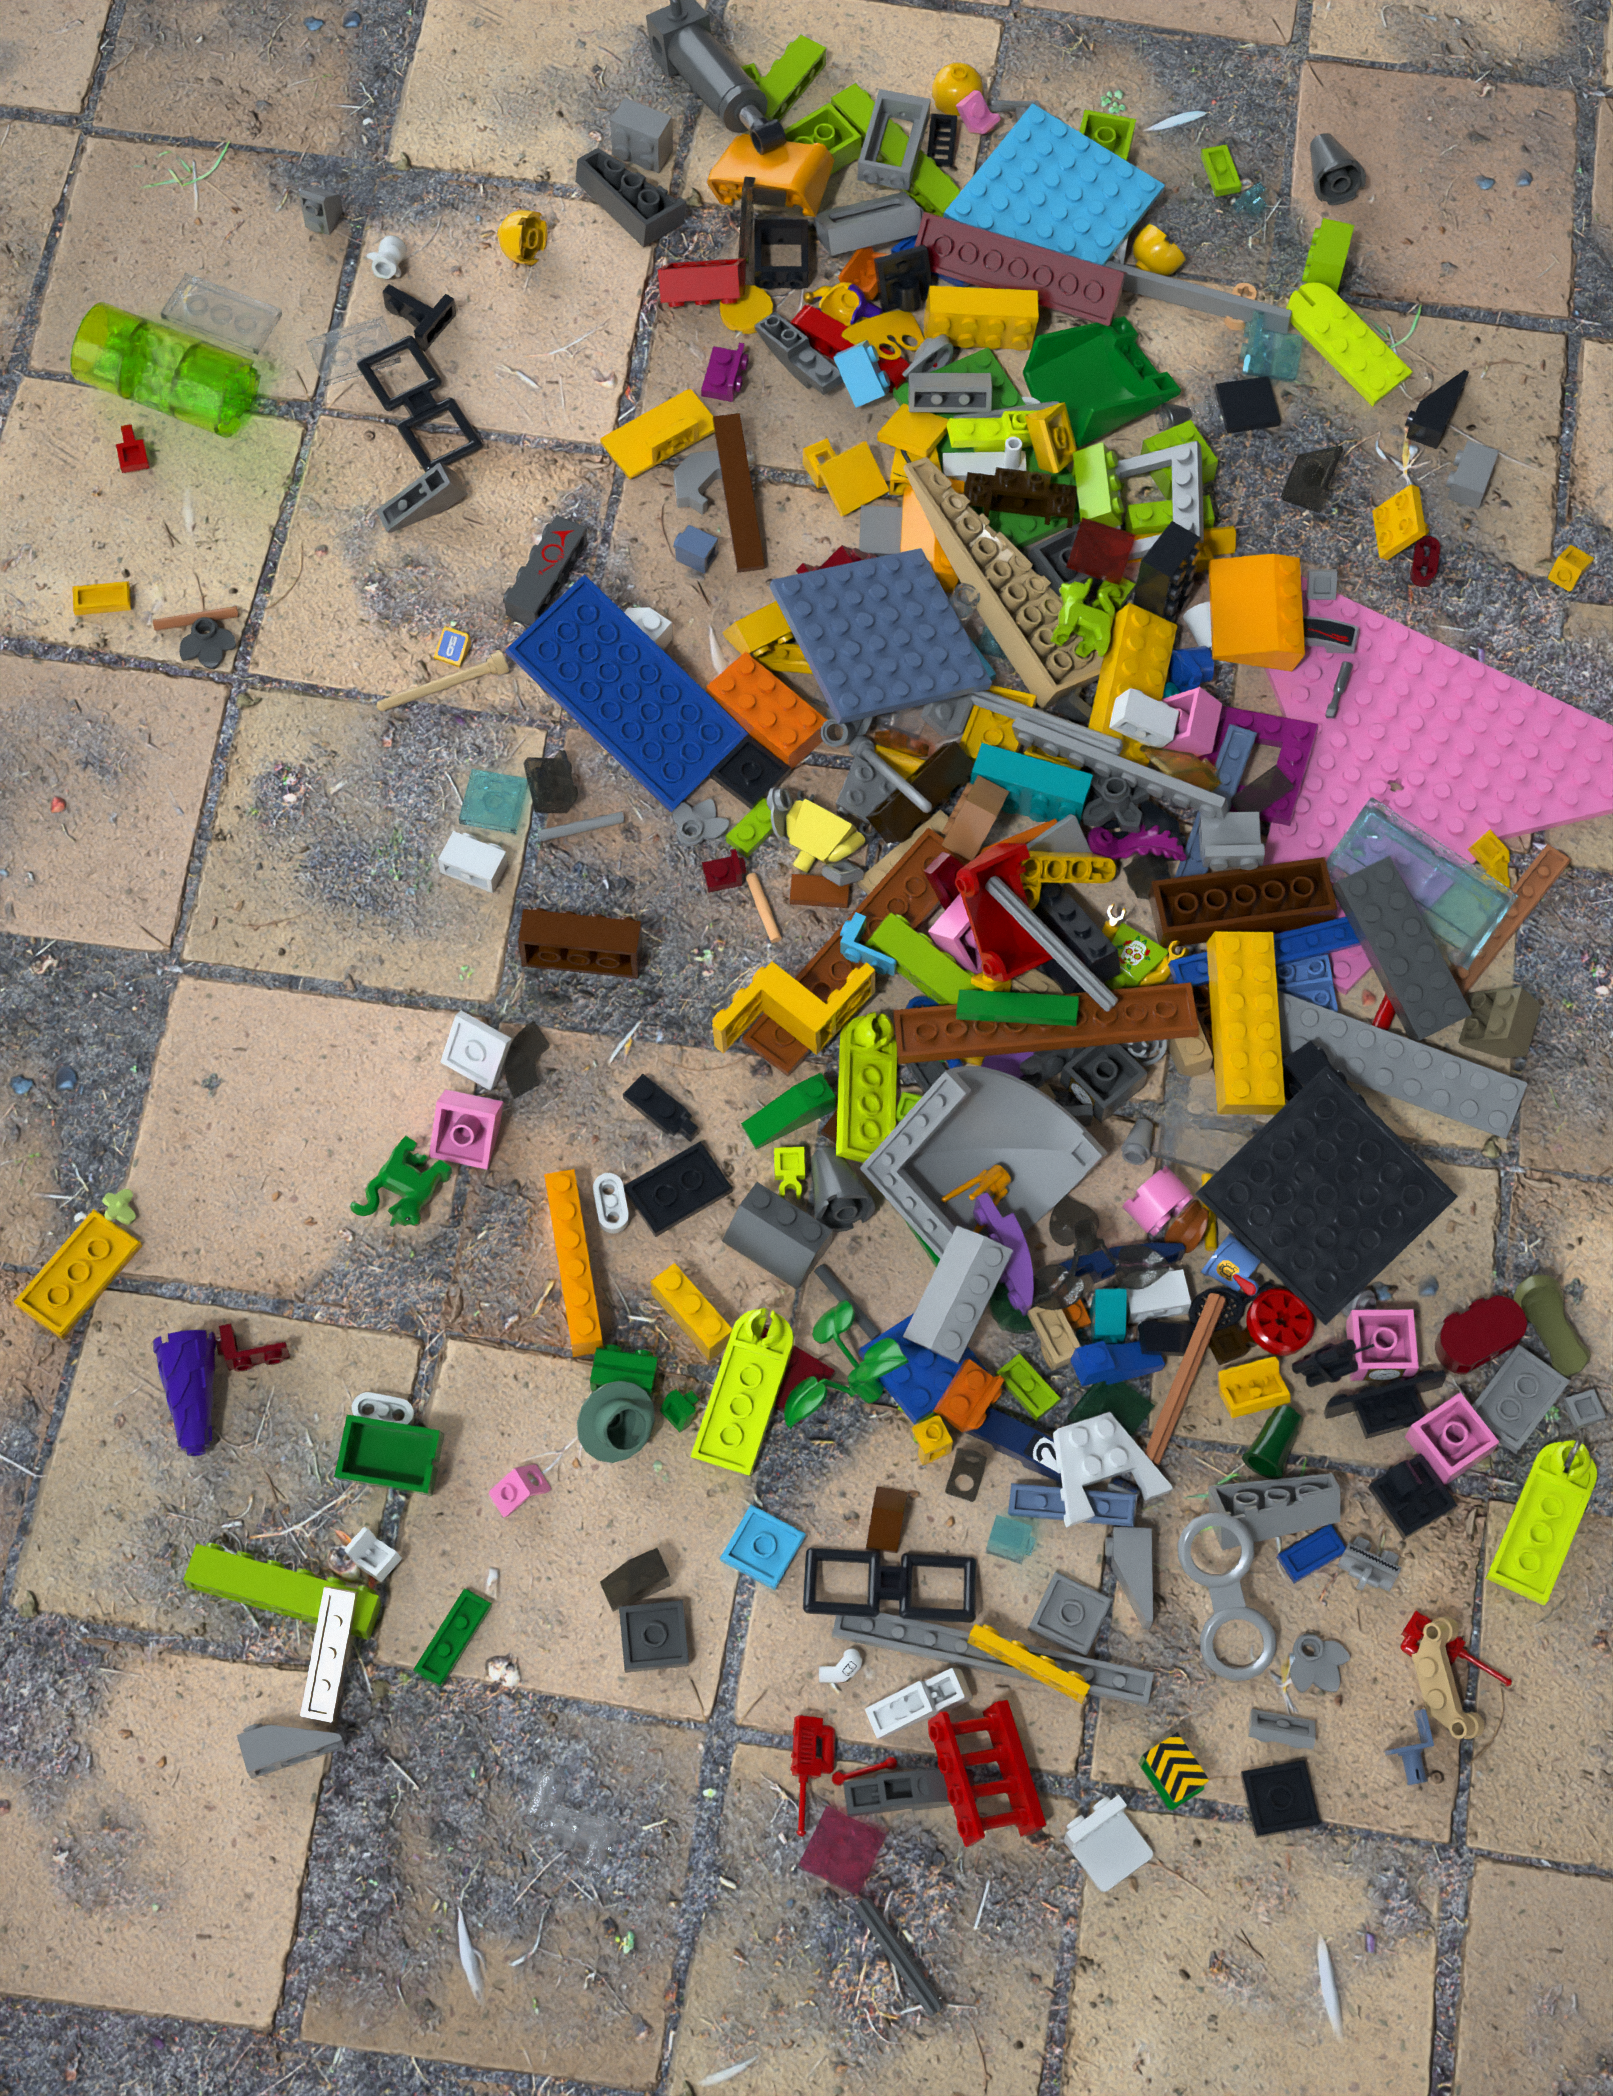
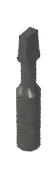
M1342 662L1333 688L1334 695L1326 710V718H1335L1340 696L1345 691L1353 668L1350 662Z

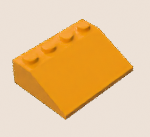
M1273 553L1211 559L1208 562L1212 659L1292 672L1305 655L1300 558Z

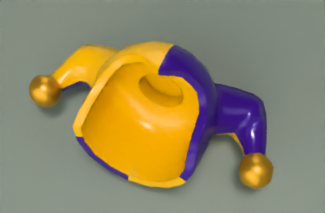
M849 282L837 283L833 287L821 286L812 293H804L803 296L806 303H812L815 299H821L819 310L847 327L854 325L859 320L883 314L881 308L866 301L863 291L858 286Z

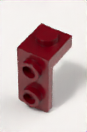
M232 1324L219 1326L221 1337H216V1347L218 1355H224L229 1371L243 1372L250 1370L253 1365L263 1363L275 1365L290 1357L286 1342L238 1352L236 1335Z

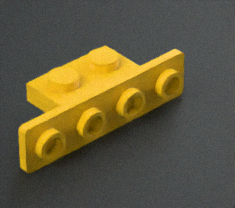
M1234 526L1204 529V542L1200 543L1198 548L1201 554L1195 563L1198 566L1196 572L1209 569L1208 562L1214 559L1213 555L1235 553L1236 529ZM1163 532L1128 535L1125 537V543L1160 535ZM1143 557L1137 558V559H1133V560H1129V561H1126V562H1127V563L1141 562V560H1142Z

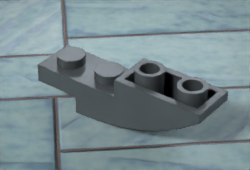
M776 311L754 325L755 330L771 352L807 389L813 386L825 395L844 382L838 368L810 347L809 338Z
M939 1769L877 1774L876 1778L843 1782L848 1817L905 1809L917 1811L952 1806L947 1797L948 1789L944 1775ZM965 1769L969 1784L972 1786L974 1785L972 1769Z

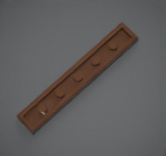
M740 413L713 416V427L737 573L765 569L741 416Z

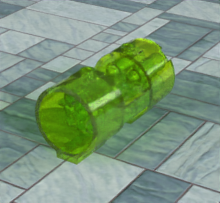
M106 302L95 304L87 312L77 330L71 350L70 367L72 375L76 380L147 406L223 438L231 437L241 426V422L238 419L245 410L249 411L252 402L256 401L261 378L257 369L252 368L254 360Z

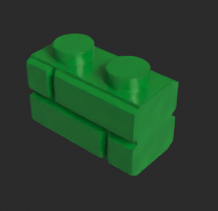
M605 1345L604 1348L597 1347L590 1377V1389L595 1391L602 1385L615 1381L631 1382L646 1391L652 1400L658 1372V1357H654L653 1353L647 1350H635V1353L623 1352V1349L616 1345Z

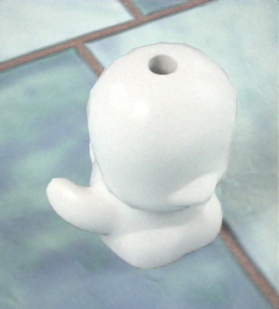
M390 235L384 237L379 244L378 253L370 252L366 255L368 259L372 260L374 275L377 278L384 279L391 278L394 275L400 278L401 270L398 264L404 259L407 248L403 240L397 236Z

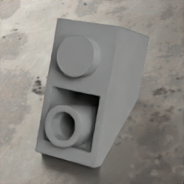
M316 186L301 189L299 196L305 227L313 232L330 235L343 212L340 194Z

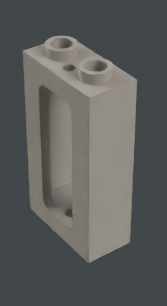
M879 89L858 161L857 180L870 184L889 186L895 189L909 190L930 116L931 99ZM890 118L907 120L913 123L901 167L876 162L886 125Z
M904 191L818 212L817 216L814 217L817 239L832 256L917 235L924 211Z

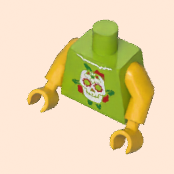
M1115 904L1110 905L1107 911L1110 920L1105 922L1102 932L1118 949L1121 974L1106 981L1104 985L1109 990L1157 986L1164 983L1171 974L1168 966L1169 962L1186 957L1189 949L1185 947L1182 953L1177 955L1175 948L1180 943L1178 940L1170 943L1167 950L1123 922L1118 926V921L1126 916V908H1123L1120 917H1115L1112 914Z

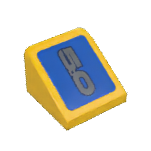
M444 626L434 659L460 668L471 647L470 635Z

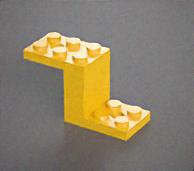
M771 961L766 968L762 966L756 971L752 978L753 982L746 989L743 987L734 995L733 1003L726 1010L721 1009L712 1020L714 1046L724 1054L759 1015L764 1012L817 1055L875 993V969L867 962L860 969L855 968L848 975L847 983L841 990L835 989L829 995L826 1001L827 1004H825Z

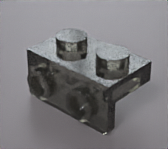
M559 750L554 758L527 757L523 764L535 813H567L577 800L578 790L573 782L571 774L572 765L568 761L566 751Z

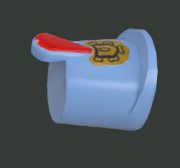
M1229 1233L1204 1266L1201 1273L1214 1278L1236 1292L1242 1288L1247 1295L1253 1296L1258 1292L1259 1286L1256 1281L1249 1277L1261 1260L1235 1236Z

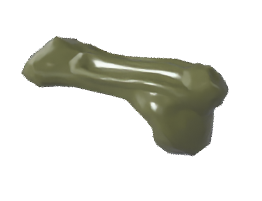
M1531 1275L1517 1286L1513 1300L1523 1309L1527 1322L1533 1325L1543 1345L1549 1350L1552 1368L1565 1378L1579 1373L1589 1363L1591 1352L1581 1342L1564 1314V1296L1560 1283L1549 1275Z

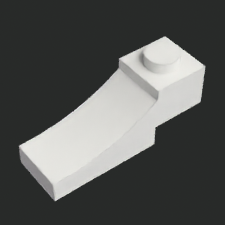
M952 1667L926 1681H918L865 1708L876 1738L883 1739L906 1727L933 1717L939 1712H948L972 1700L973 1697L961 1669Z

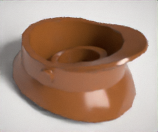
M1198 1199L1194 1200L1165 1235V1243H1183L1185 1253L1192 1252L1198 1246L1208 1225L1209 1211L1207 1208L1202 1207Z

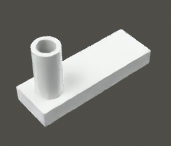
M1010 437L1006 440L1005 452L943 453L942 458L943 474L948 479L966 482L967 472L995 475L996 467L1026 471L1025 451H1022V441L1018 437Z

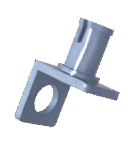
M1425 1709L1414 1711L1421 1744L1384 1751L1385 1756L1397 1753L1398 1757L1402 1756L1407 1785L1428 1782L1421 1752H1424L1423 1748L1434 1746Z

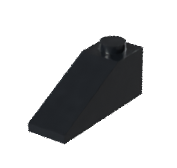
M1463 370L1421 400L1416 412L1410 411L1405 426L1409 427L1407 439L1437 449L1464 389L1469 374L1468 371Z

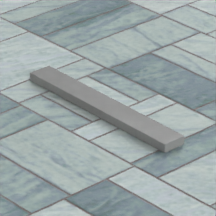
M1108 261L1105 264L1107 267L1127 272L1122 290L1224 318L1229 316L1233 319L1242 320L1246 324L1286 335L1289 331L1292 311L1289 309Z

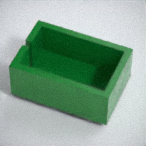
M347 1414L334 1477L340 1481L433 1496L438 1468L432 1464L433 1461H440L445 1434L440 1430Z

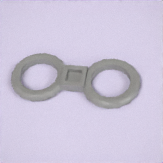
M1222 1512L1203 1514L1194 1518L1183 1529L1178 1541V1559L1184 1572L1194 1582L1208 1587L1214 1614L1205 1622L1201 1632L1200 1652L1206 1665L1218 1676L1231 1681L1249 1680L1264 1672L1272 1663L1276 1652V1634L1270 1621L1259 1611L1245 1605L1240 1579L1249 1571L1254 1559V1541L1248 1528L1237 1518ZM1210 1526H1221L1231 1530L1238 1537L1241 1544V1555L1238 1563L1231 1570L1222 1574H1210L1202 1571L1191 1557V1544L1194 1537L1201 1530ZM1243 1619L1251 1622L1260 1630L1263 1636V1649L1260 1656L1247 1666L1232 1667L1227 1665L1216 1656L1213 1649V1638L1216 1631L1223 1623L1230 1620Z

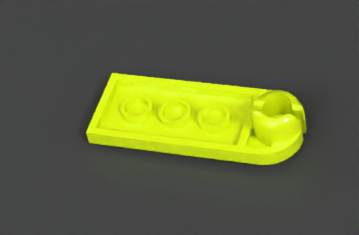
M1312 282L1300 286L1298 291L1295 290L1292 293L1286 309L1292 311L1291 324L1372 407L1411 376L1413 371L1331 288L1321 283Z
M874 1011L866 1016H858L848 1022L840 1034L836 1156L862 1163L870 1157L896 1127L897 1044L893 1024L885 1014L881 1013L876 1017V1012Z
M767 1308L748 1311L734 1324L690 1456L693 1459L749 1477L752 1475L794 1347V1334L791 1326L781 1315L773 1310L770 1315L772 1322L767 1337L761 1338L769 1315Z
M1575 1440L1549 1444L1535 1458L1485 1578L1543 1606L1548 1602L1597 1480L1595 1463L1583 1444L1577 1449L1568 1472H1563L1565 1469L1564 1464L1569 1452L1574 1447Z

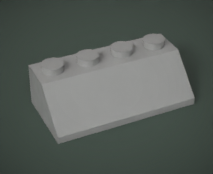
M957 1226L903 1338L959 1365L1013 1254V1250L986 1236Z

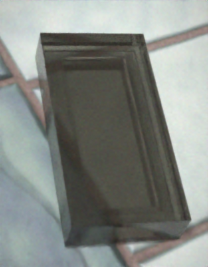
M1275 765L1232 796L1230 802L1238 812H1259L1261 814L1292 791L1294 786Z

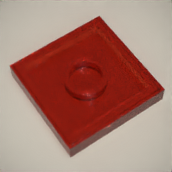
M1082 517L1066 568L1119 585L1135 535Z

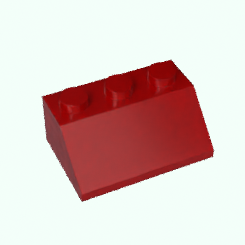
M746 258L666 263L658 269L660 302H668L669 307L684 306V301H695V305L711 304V300L721 299L722 304L736 303L737 298H741L745 292Z

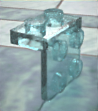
M1253 311L1252 320L1246 321L1243 337L1248 338L1247 343H1242L1239 359L1244 360L1242 374L1258 377L1268 376L1270 379L1288 382L1295 381L1303 341L1300 335L1289 333L1286 335L1262 329L1264 312Z

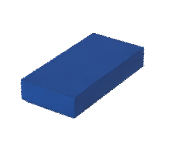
M1329 1524L1279 1553L1276 1558L1295 1584L1341 1557L1346 1546L1332 1525Z

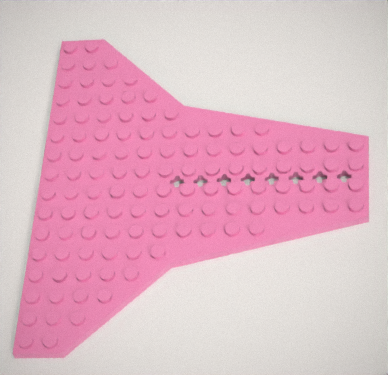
M1301 576L1303 616L1345 622L1359 627L1360 631L1354 654L1327 653L1324 646H1304L1305 655L1292 672L1265 668L1282 716L1284 718L1318 724V731L1291 825L1270 824L1264 848L1263 865L1325 857L1333 886L1337 881L1341 880L1339 871H1348L1351 875L1390 856L1423 917L1478 862L1467 849L1488 830L1491 829L1501 841L1613 813V725L1336 593V600L1307 599V578ZM1342 662H1350L1353 668L1345 691L1340 696L1338 711L1334 719L1326 718V710L1328 704L1332 701L1334 695L1333 688ZM1390 783L1399 784L1403 790L1391 791ZM1377 805L1387 806L1390 812L1379 813ZM1364 827H1373L1378 834L1372 833L1371 836L1365 834L1366 829ZM1352 849H1361L1365 856L1360 855L1358 858H1355ZM1335 900L1337 912L1334 920L1346 917L1338 900ZM1361 945L1328 953L1334 989L1344 995L1372 969Z

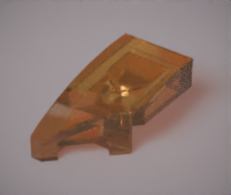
M892 729L875 732L874 740L885 747L913 757H928L929 745L909 738L907 735Z

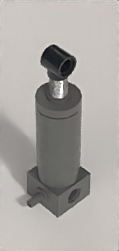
M670 0L669 6L646 15L652 58L669 77L679 73L731 132L742 133L750 131L752 143L759 154L762 155L786 144V135L780 122L777 119L770 121L764 117L768 103L765 94L711 34L709 15L696 0Z

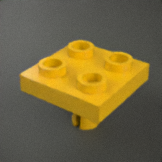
M1410 484L1372 510L1379 558L1389 560L1429 533V528H1427L1429 525L1424 522L1418 486Z

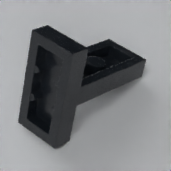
M390 284L383 290L385 308L391 314L399 315L408 320L414 327H417L414 330L415 340L424 352L456 316L454 298L447 294L440 299L434 308H431Z

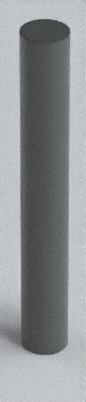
M822 1264L817 1267L814 1273L839 1302L846 1300L854 1307V1320L871 1341L878 1337L881 1332L825 1265Z

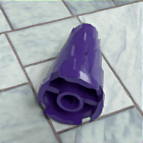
M206 1330L168 1333L169 1342L162 1343V1338L159 1336L153 1340V1352L157 1357L159 1375L173 1418L178 1447H181L182 1451H186L187 1456L206 1454V1449L211 1447L210 1441H212L215 1333L211 1331L207 1338Z

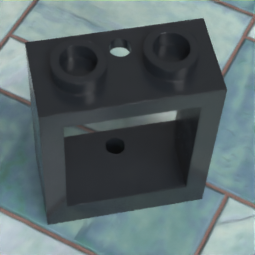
M754 219V281L756 287L764 289L808 288V219ZM761 245H801V266H761Z

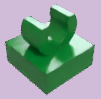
M674 1389L667 1394L659 1411L680 1433L689 1427L696 1413L694 1405L700 1399L693 1391L682 1396L677 1389Z

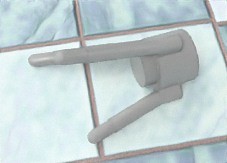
M993 100L991 102L993 106L988 108L990 112L1016 111L1017 119L1019 120L1032 103L1040 108L1041 106L1038 100ZM1009 131L999 135L998 140H1003Z

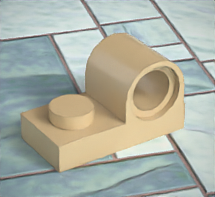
M1055 1298L1028 1310L1027 1315L1041 1340V1352L1050 1370L1054 1371L1070 1364L1075 1348L1081 1346L1057 1299Z

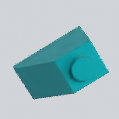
M1095 1289L1090 1307L1092 1344L1104 1341L1105 1344H1123L1126 1335V1289Z

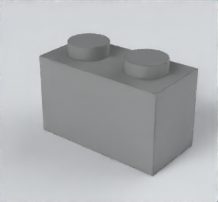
M1467 440L1464 451L1458 449L1453 463L1454 466L1458 467L1457 471H1451L1445 486L1450 488L1447 499L1479 509L1499 450Z

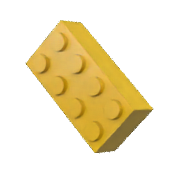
M929 286L924 314V341L927 338H936L941 334H946L952 346L989 347V349L1000 348L1018 351L1031 350L1039 318L1038 291Z

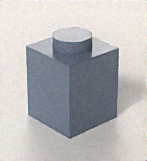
M688 525L685 531L679 533L674 541L673 548H675L676 561L705 574L718 554V538Z

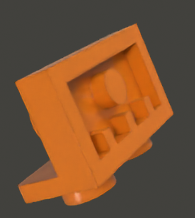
M970 1359L964 1360L933 1411L961 1432L976 1430L987 1417L985 1411L989 1404H993L1000 1397L1003 1391L1000 1387L1005 1379L1000 1375L993 1377Z

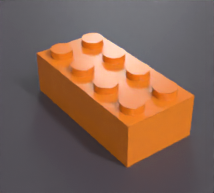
M746 651L706 686V693L749 733V736L790 766L791 770L823 742L820 731L827 719Z

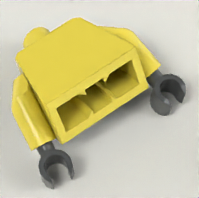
M802 790L798 791L797 801L786 815V830L789 843L801 850L793 866L805 873L809 872L815 859L826 865L831 862H838L854 853L862 845L872 843L876 834V830L869 834L864 832L868 825L865 822L860 825L859 831L856 832L857 828L853 824L814 804V794L809 799H803L804 791Z

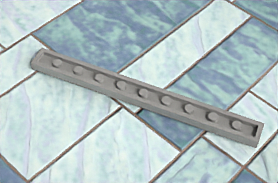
M881 1612L877 1617L836 1615L832 1632L833 1638L1041 1683L967 1643L970 1634L967 1631L917 1620L903 1619L899 1616ZM1024 1644L1028 1647L1029 1653L1037 1657L1043 1655L1054 1660L1058 1664L1057 1668L1067 1673L1074 1671L1082 1675L1086 1679L1085 1683L1091 1685L1088 1694L1148 1706L1154 1672Z

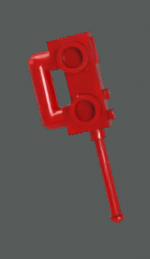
M1418 1611L1414 1612L1401 1633L1405 1637L1400 1646L1401 1650L1410 1657L1418 1652L1419 1647L1416 1644L1419 1639H1423L1425 1625L1432 1622V1620ZM1457 1636L1455 1640L1446 1643L1445 1647L1450 1666L1459 1656L1506 1684V1687L1512 1685L1511 1678L1508 1679L1467 1653L1468 1651L1463 1648L1466 1642L1463 1641L1461 1636Z
M803 1715L794 1717L793 1751L791 1753L793 1760L790 1767L792 1776H797L800 1783L798 1831H796L800 1837L806 1834V1783H808V1778L817 1779L821 1777V1773L831 1774L834 1771L836 1733L833 1726L823 1725V1718ZM819 1737L822 1738V1759L816 1758V1738Z

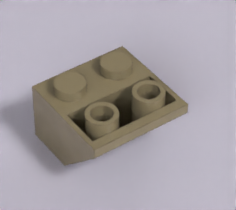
M1523 987L1473 992L1469 1005L1472 1015L1465 1018L1458 1043L1499 1058L1527 1056L1541 1005Z

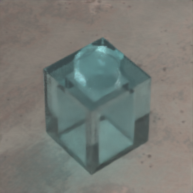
M996 1515L985 1553L1022 1564L1024 1555L1031 1556L1036 1538L1030 1536L1033 1526Z

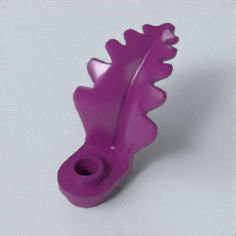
M1142 825L1139 833L1131 832L1119 840L1108 830L1102 827H1094L1090 830L1086 839L1093 853L1112 860L1117 858L1127 859L1134 853L1146 855L1148 852H1152L1156 856L1164 854L1166 858L1172 856L1175 860L1182 862L1187 859L1183 852V846H1177L1178 838H1169L1171 835L1169 830L1158 834L1160 829L1158 825L1151 827L1147 831H1145L1146 826Z

